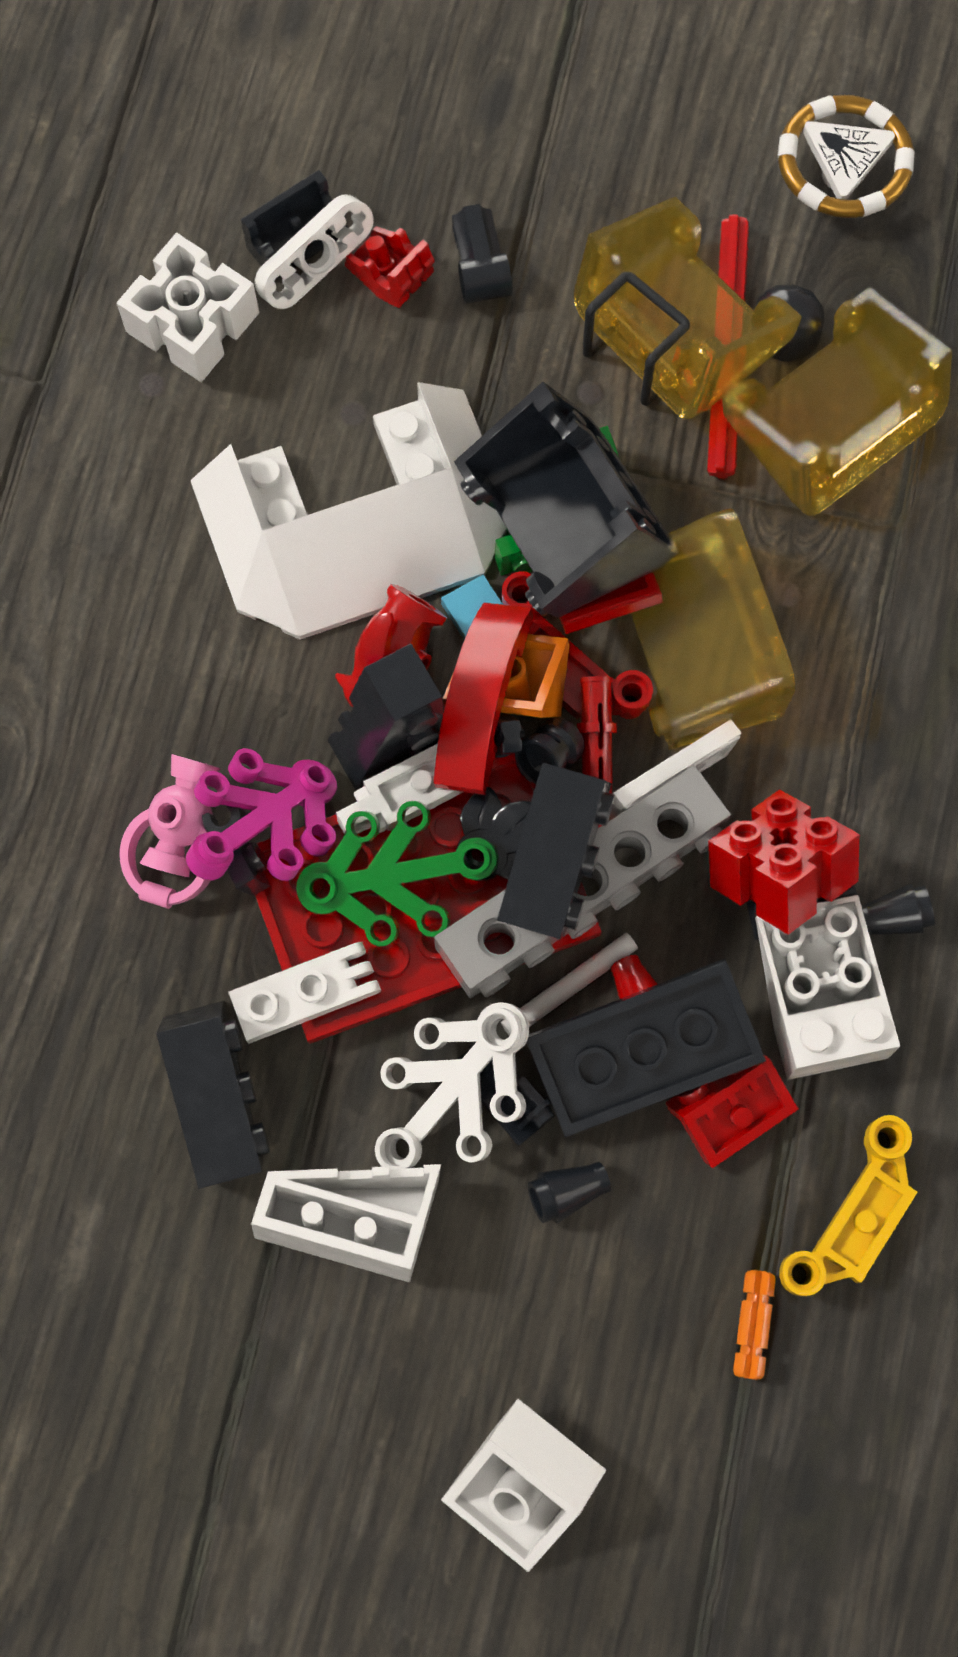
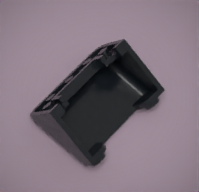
M545 382L538 385L454 461L464 478L460 483L464 493L476 505L480 506L482 503H486L498 512L531 567L533 573L526 579L529 590L525 592V595L533 608L542 616L551 614L554 617L560 618L663 567L678 554L673 540L599 427L583 410Z

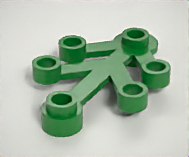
M408 801L398 809V823L368 868L347 872L364 842H370L375 839L380 831L379 820L373 813L357 811L348 817L346 821L347 833L327 862L313 863L301 872L297 880V895L301 904L313 913L328 914L338 911L364 929L370 943L382 947L393 943L399 935L398 922L391 915H377L350 894L372 890L417 922V927L422 934L434 937L450 926L449 912L441 905L429 904L404 887L402 883L461 873L464 877L471 880L484 879L496 870L499 862L498 851L492 842L477 837L463 841L458 846L456 852L397 863L417 832L425 830L431 820L430 810L424 803ZM413 806L418 807L423 814L422 822L416 827H411L405 820L407 810ZM362 816L368 818L372 826L370 833L365 837L359 836L354 829L356 820ZM474 848L479 849L485 858L484 864L479 869L469 867L466 862L467 853ZM319 878L327 880L330 884V892L325 898L318 897L313 889L315 881ZM431 910L437 911L442 916L443 923L439 930H431L425 924V916ZM379 920L386 921L391 927V934L387 940H381L375 936L374 925Z

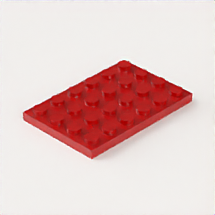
M515 753L506 757H495L488 782V787H491L496 793L502 807L513 802H531L536 784L528 781L520 773L516 766ZM463 792L430 809L431 820L428 827L421 832H417L397 863L456 852L457 845L464 836L460 822L461 813L465 804L475 793ZM423 814L407 821V824L411 827L420 825L423 820ZM337 815L326 818V823L332 826L336 833V840L325 855L314 856L303 849L300 837L306 826L294 829L293 845L303 856L304 862L296 876L288 881L279 880L268 869L264 870L263 872L271 886L255 895L282 971L353 943L363 942L366 953L348 961V964L351 967L365 961H370L374 972L355 980L356 985L360 986L374 980H378L381 992L301 1023L309 1044L462 988L436 950L434 937L422 934L417 927V922L374 891L365 890L350 894L377 915L388 914L398 922L399 935L393 943L382 947L370 943L366 937L365 930L338 911L328 914H316L307 910L301 904L296 890L299 875L307 866L313 863L327 862L345 836L337 821ZM372 827L358 833V835L361 837L367 836ZM386 829L384 832L379 833L372 841L364 842L347 872L367 869L392 830L388 831ZM313 835L317 840L323 842L319 836ZM271 838L256 843L267 861L272 854ZM475 848L472 851V857L476 861L484 862V854L479 849ZM280 859L283 864L291 866L288 861ZM461 873L402 883V885L429 904L443 906L449 912L451 926L504 891L507 887L508 879L497 876L489 881H475L464 877ZM319 878L315 881L313 887L315 894L320 898L328 896L330 884L327 880ZM581 882L578 894L587 896ZM429 911L425 916L426 926L431 930H439L443 923L442 916L437 911ZM384 920L377 921L374 925L375 936L381 940H387L391 934L390 925ZM598 922L587 932L575 939H572L567 934L553 943L552 947L555 949L553 953L599 937L602 931ZM501 932L489 935L484 941L485 947L494 954H505L514 946L513 940L507 934Z

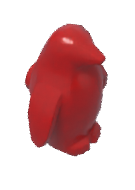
M391 584L387 588L388 600L385 606L371 618L355 647L354 670L352 674L336 673L335 675L349 705L354 707L349 697L363 669L410 643L426 670H428L432 657L426 653L431 630L434 626H442L447 617L433 605L411 591Z

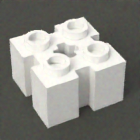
M176 233L153 259L156 275L151 281L140 275L118 300L117 306L128 334L155 352L165 344L171 363L202 382L225 355L221 342L223 338L229 335L237 340L259 314L254 284L223 263L216 271H213L210 267L207 252Z

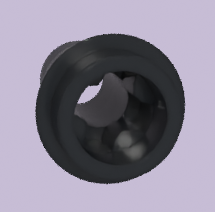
M910 883L865 905H861L869 935L919 934L924 932L923 928L935 925L933 908L925 885L913 888Z
M599 1161L586 1166L539 1172L537 1179L528 1182L527 1185L530 1201L537 1217L542 1223L553 1220L558 1224L600 1195L611 1191L608 1174Z

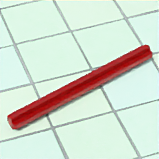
M738 214L730 215L729 218L724 219L721 223L707 461L708 474L718 477V479H727V477L735 474L737 459L749 222L747 218L739 217Z

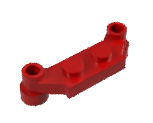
M521 571L509 575L502 586L503 605L532 608L534 614L528 634L566 638L540 615L526 598L525 592L529 590L526 579L531 573ZM518 599H523V600H526L527 602H526V603H518V602H516V600H518ZM569 640L562 706L578 720L581 717L580 678L610 676ZM628 670L619 674L616 679H613V683H611L612 715H619L624 719H634L647 709L653 695V684L646 674L638 670ZM633 696L637 701L629 702L624 697Z

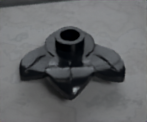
M487 786L485 795L474 794L465 804L460 818L464 836L459 841L457 848L463 841L478 837L492 842L499 855L496 870L489 877L475 881H489L497 876L509 880L531 802H513L502 807L496 793L491 787ZM471 849L466 855V862L469 867L479 869L484 862L476 861L472 857L474 849Z

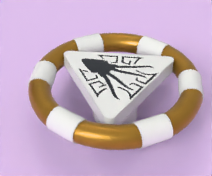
M835 95L810 102L796 112L780 136L778 161L781 174L788 188L797 199L815 211L830 216L843 218L865 217L884 210L903 193L913 175L915 152L908 131L893 112L870 99L853 95ZM835 113H851L863 116L882 130L814 121ZM802 131L822 169L824 183L833 190L836 198L828 196L807 182L800 173L796 157L798 138ZM893 143L896 157L894 175L890 182L880 191L857 200H847Z

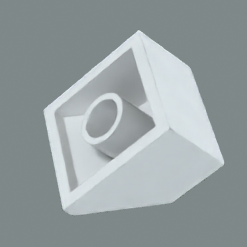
M517 1399L471 1458L441 1501L529 1572L581 1513L606 1469L521 1400Z

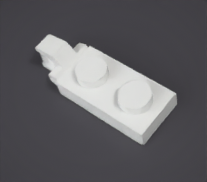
M438 744L363 781L364 787L354 792L357 802L336 812L337 821L344 834L347 833L346 821L354 812L369 811L373 813L379 820V833L386 829L390 831L398 823V809L405 802L419 801L424 803L430 810L463 793L462 791L436 788L433 784ZM415 806L409 808L405 814L406 822L421 815L422 811ZM364 816L358 818L354 824L357 834L372 827L370 820Z

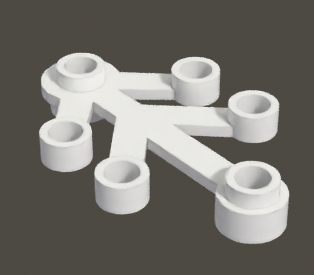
M494 1003L486 1007L477 1020L445 1022L440 1018H424L417 1023L414 1029V1038L416 1043L423 1049H440L447 1042L476 1043L463 1059L412 1062L406 1057H394L384 1062L381 1068V1079L388 1088L404 1089L413 1083H442L404 1128L398 1127L386 1130L378 1137L375 1144V1155L382 1167L389 1166V1169H404L415 1166L421 1158V1142L457 1100H459L460 1135L456 1141V1151L459 1157L466 1162L473 1163L484 1160L489 1156L492 1150V1141L490 1136L483 1131L480 1072L493 1058L496 1094L491 1099L490 1110L494 1118L504 1123L520 1119L525 1113L526 1101L524 1096L517 1091L515 1053L523 1048L529 1035L528 1020L521 1009L510 1003ZM502 1019L507 1020L511 1025V1034L505 1040L501 1039L496 1032V1026ZM431 1023L439 1030V1037L433 1044L428 1042L425 1037V1030ZM397 1063L401 1064L405 1069V1078L401 1083L396 1082L392 1077V1069ZM506 1095L512 1097L516 1104L515 1111L511 1116L504 1114L500 1106L501 1100ZM470 1136H476L481 1142V1151L477 1156L472 1155L467 1149V1140ZM399 1139H404L409 1145L410 1150L406 1158L400 1157L396 1152V1143Z

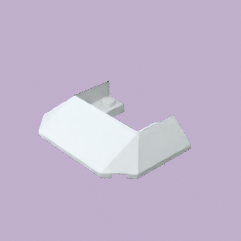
M417 382L418 401L373 415L375 429L397 485L307 515L282 446L237 460L230 444L190 480L237 612L254 620L259 618L281 628L282 632L301 640L376 614L385 606L388 600L387 588L391 584L401 586L423 598L470 582L481 575L485 576L493 561L495 540L502 538L508 529L495 509L486 503H482L480 506L476 505L468 498L460 486L464 478L454 461L482 437L464 390Z

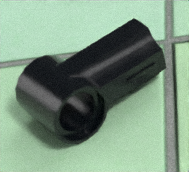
M480 204L463 207L460 212L452 215V230L460 259L458 261V272L465 304L512 296V278L506 253H501L491 209L483 208Z

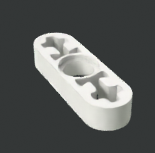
M341 195L333 199L260 267L255 278V288L259 296L278 309H286L296 304L368 237L373 227V214L370 208L351 195ZM348 211L353 213L351 218L354 224L350 228L345 227L347 222L344 215ZM328 228L334 231L331 234L338 238L336 242L325 233ZM314 240H322L324 244L322 257L313 264H307L304 258L306 247ZM291 262L303 270L300 276L295 273L297 270L290 266ZM278 276L283 278L282 282L285 286L281 292L276 291L277 287L274 283Z

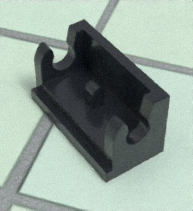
M320 170L241 219L246 248L260 266L269 260L332 201L328 191L327 179ZM328 228L325 233L337 241L338 238L331 234L334 231ZM314 240L306 247L304 253L305 261L324 249L322 240ZM291 262L290 266L295 268L296 265L293 262Z

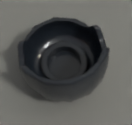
M794 284L776 285L766 290L758 298L754 308L751 336L754 345L767 357L787 362L804 359L820 343L825 319L824 308L811 290Z

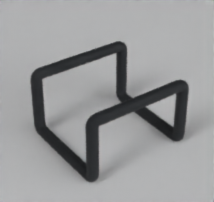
M623 272L587 306L582 352L585 357H591L621 327H624L652 351L645 361L640 399L641 404L647 406L681 374L683 370L681 362L671 355L668 350L688 331L690 322L685 315L635 274ZM626 282H629L675 320L679 326L659 345L628 318L620 317L593 341L595 312ZM661 358L673 369L652 388L655 363Z

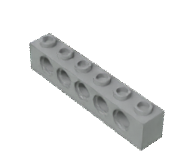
M695 765L610 820L606 826L602 825L598 828L593 845L600 847L592 878L597 881L600 890L591 896L577 894L578 898L585 899L576 930L567 928L565 935L569 934L572 939L581 936L598 922L595 917L596 914L610 905L615 910L626 906L641 893L638 886L653 876L658 882L668 878L684 864L680 858L695 848L701 854L709 850L708 840L725 829L731 814ZM664 820H673L681 825L684 835L676 839L667 838L659 832L657 824ZM621 848H632L640 854L642 863L635 867H625L616 860L614 853ZM505 890L434 936L436 950L470 999L482 992L484 997L494 994L510 982L511 978L508 973L523 963H526L528 968L539 964L555 951L552 944L559 940L497 921ZM501 932L507 934L513 940L514 946L505 954H494L485 947V939L493 933Z

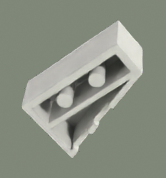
M441 1164L424 1165V1168L389 1169V1166L372 1167V1170L338 1171V1169L268 1171L251 1223L254 1237L410 1283L438 1186Z

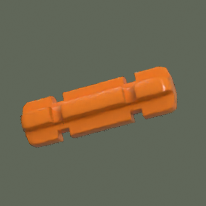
M749 1270L745 1274L743 1292L747 1293V1298L744 1301L742 1300L736 1343L741 1345L740 1353H735L733 1368L734 1374L740 1378L760 1380L764 1377L766 1357H762L763 1349L768 1347L772 1305L768 1304L769 1297H774L776 1280L774 1274L770 1272Z

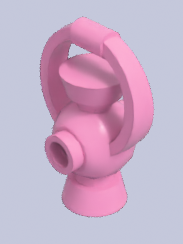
M171 754V776L176 777L175 785L162 789L154 796L149 809L143 811L132 820L121 841L120 864L122 872L131 888L139 894L140 900L170 909L172 905L181 904L193 899L204 891L211 882V880H205L196 876L187 888L177 893L175 889L147 880L143 882L136 867V849L142 834L150 826L151 830L160 840L155 848L149 847L140 864L167 873L190 877L185 847L192 845L195 838L200 834L208 832L204 827L202 815L206 813L213 815L211 807L203 805L196 799L194 788L204 772H220L221 768Z

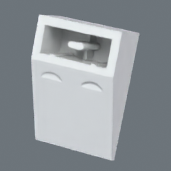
M858 895L835 899L832 902L817 903V914L789 935L760 917H755L773 1027L787 1080L888 1059L900 1047Z

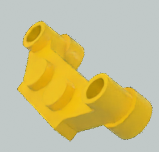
M885 1115L874 1120L867 1127L864 1146L867 1150L868 1164L812 1252L799 1251L792 1253L781 1263L779 1270L780 1281L789 1293L796 1296H809L817 1293L823 1285L848 1277L856 1283H861L917 1194V1191L908 1185L904 1154L911 1146L912 1133L907 1123L901 1118ZM879 1132H883L889 1137L890 1146L888 1149L879 1144L877 1138ZM796 1264L802 1266L806 1271V1280L802 1285L796 1283L792 1277V1269Z

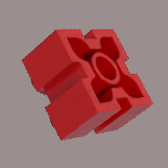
M779 789L751 809L752 821L736 820L708 840L710 887L740 906L749 899L756 903V916L789 935L817 914V899L819 897L832 902L858 882L860 834L828 816L811 819L810 806Z

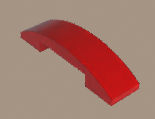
M484 602L474 617L462 645L447 695L435 762L433 784L436 788L485 795L497 752L494 735L515 657H522L534 614L532 608Z

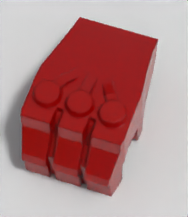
M375 226L371 230L370 237L353 254L350 253L345 257V267L378 298L398 308L410 298L409 293L413 294L421 286L420 281L425 282L434 273L433 264L435 259L432 256L428 243L422 240L414 247L411 245L406 231L402 228L393 232Z

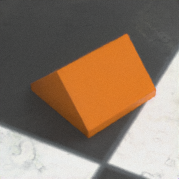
M528 634L522 657H515L501 713L540 718L561 717L569 652L568 638ZM450 680V682H449V684H448V687H447L446 692H445L444 697H443L444 706H445V704H446L447 695H448V691H449V688H450L451 680Z

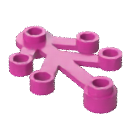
M239 749L228 766L231 777L242 784H251L254 781L285 787L277 794L230 785L228 779L217 771H206L198 780L194 788V795L203 805L208 807L226 805L253 810L223 832L210 831L200 834L195 838L186 854V862L189 869L202 879L216 880L221 878L233 861V852L269 826L272 854L267 861L268 870L279 880L288 881L293 879L304 862L301 852L293 845L291 810L298 805L304 809L306 829L300 837V842L306 852L314 856H323L329 851L336 840L334 829L326 823L325 803L331 801L335 795L337 781L333 773L325 765L317 761L300 760L292 768L264 763L262 757L252 749ZM241 763L246 764L251 769L245 768ZM207 786L215 788L217 792L211 791ZM313 835L319 836L323 842L317 840ZM280 859L288 861L291 866L283 864Z

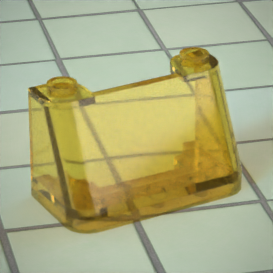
M672 197L589 233L574 288V301L579 315L585 322L587 306L621 273L632 272L689 319L690 328L656 361L652 390L678 416L684 419H691L709 410L789 343L797 331L802 316L786 301L777 296H771L760 301L754 311L697 256L701 241V224L698 218L680 200ZM626 282L595 312L594 332L642 380L645 361L649 354L679 326L675 320L629 282Z
M870 287L853 300H848L839 307L834 316L833 341L770 389L766 390V387L760 381L753 378L736 383L722 397L723 413L726 420L789 500L808 516L817 515L929 430L941 418L948 406L952 350Z
M729 508L714 512L668 533L677 547L678 554L663 567L653 571L662 593L663 603L632 612L631 615L657 689L656 706L649 709L651 722L658 737L664 735L668 748L671 750L694 743L730 719L740 730L783 717L795 693V678L790 659L735 511Z

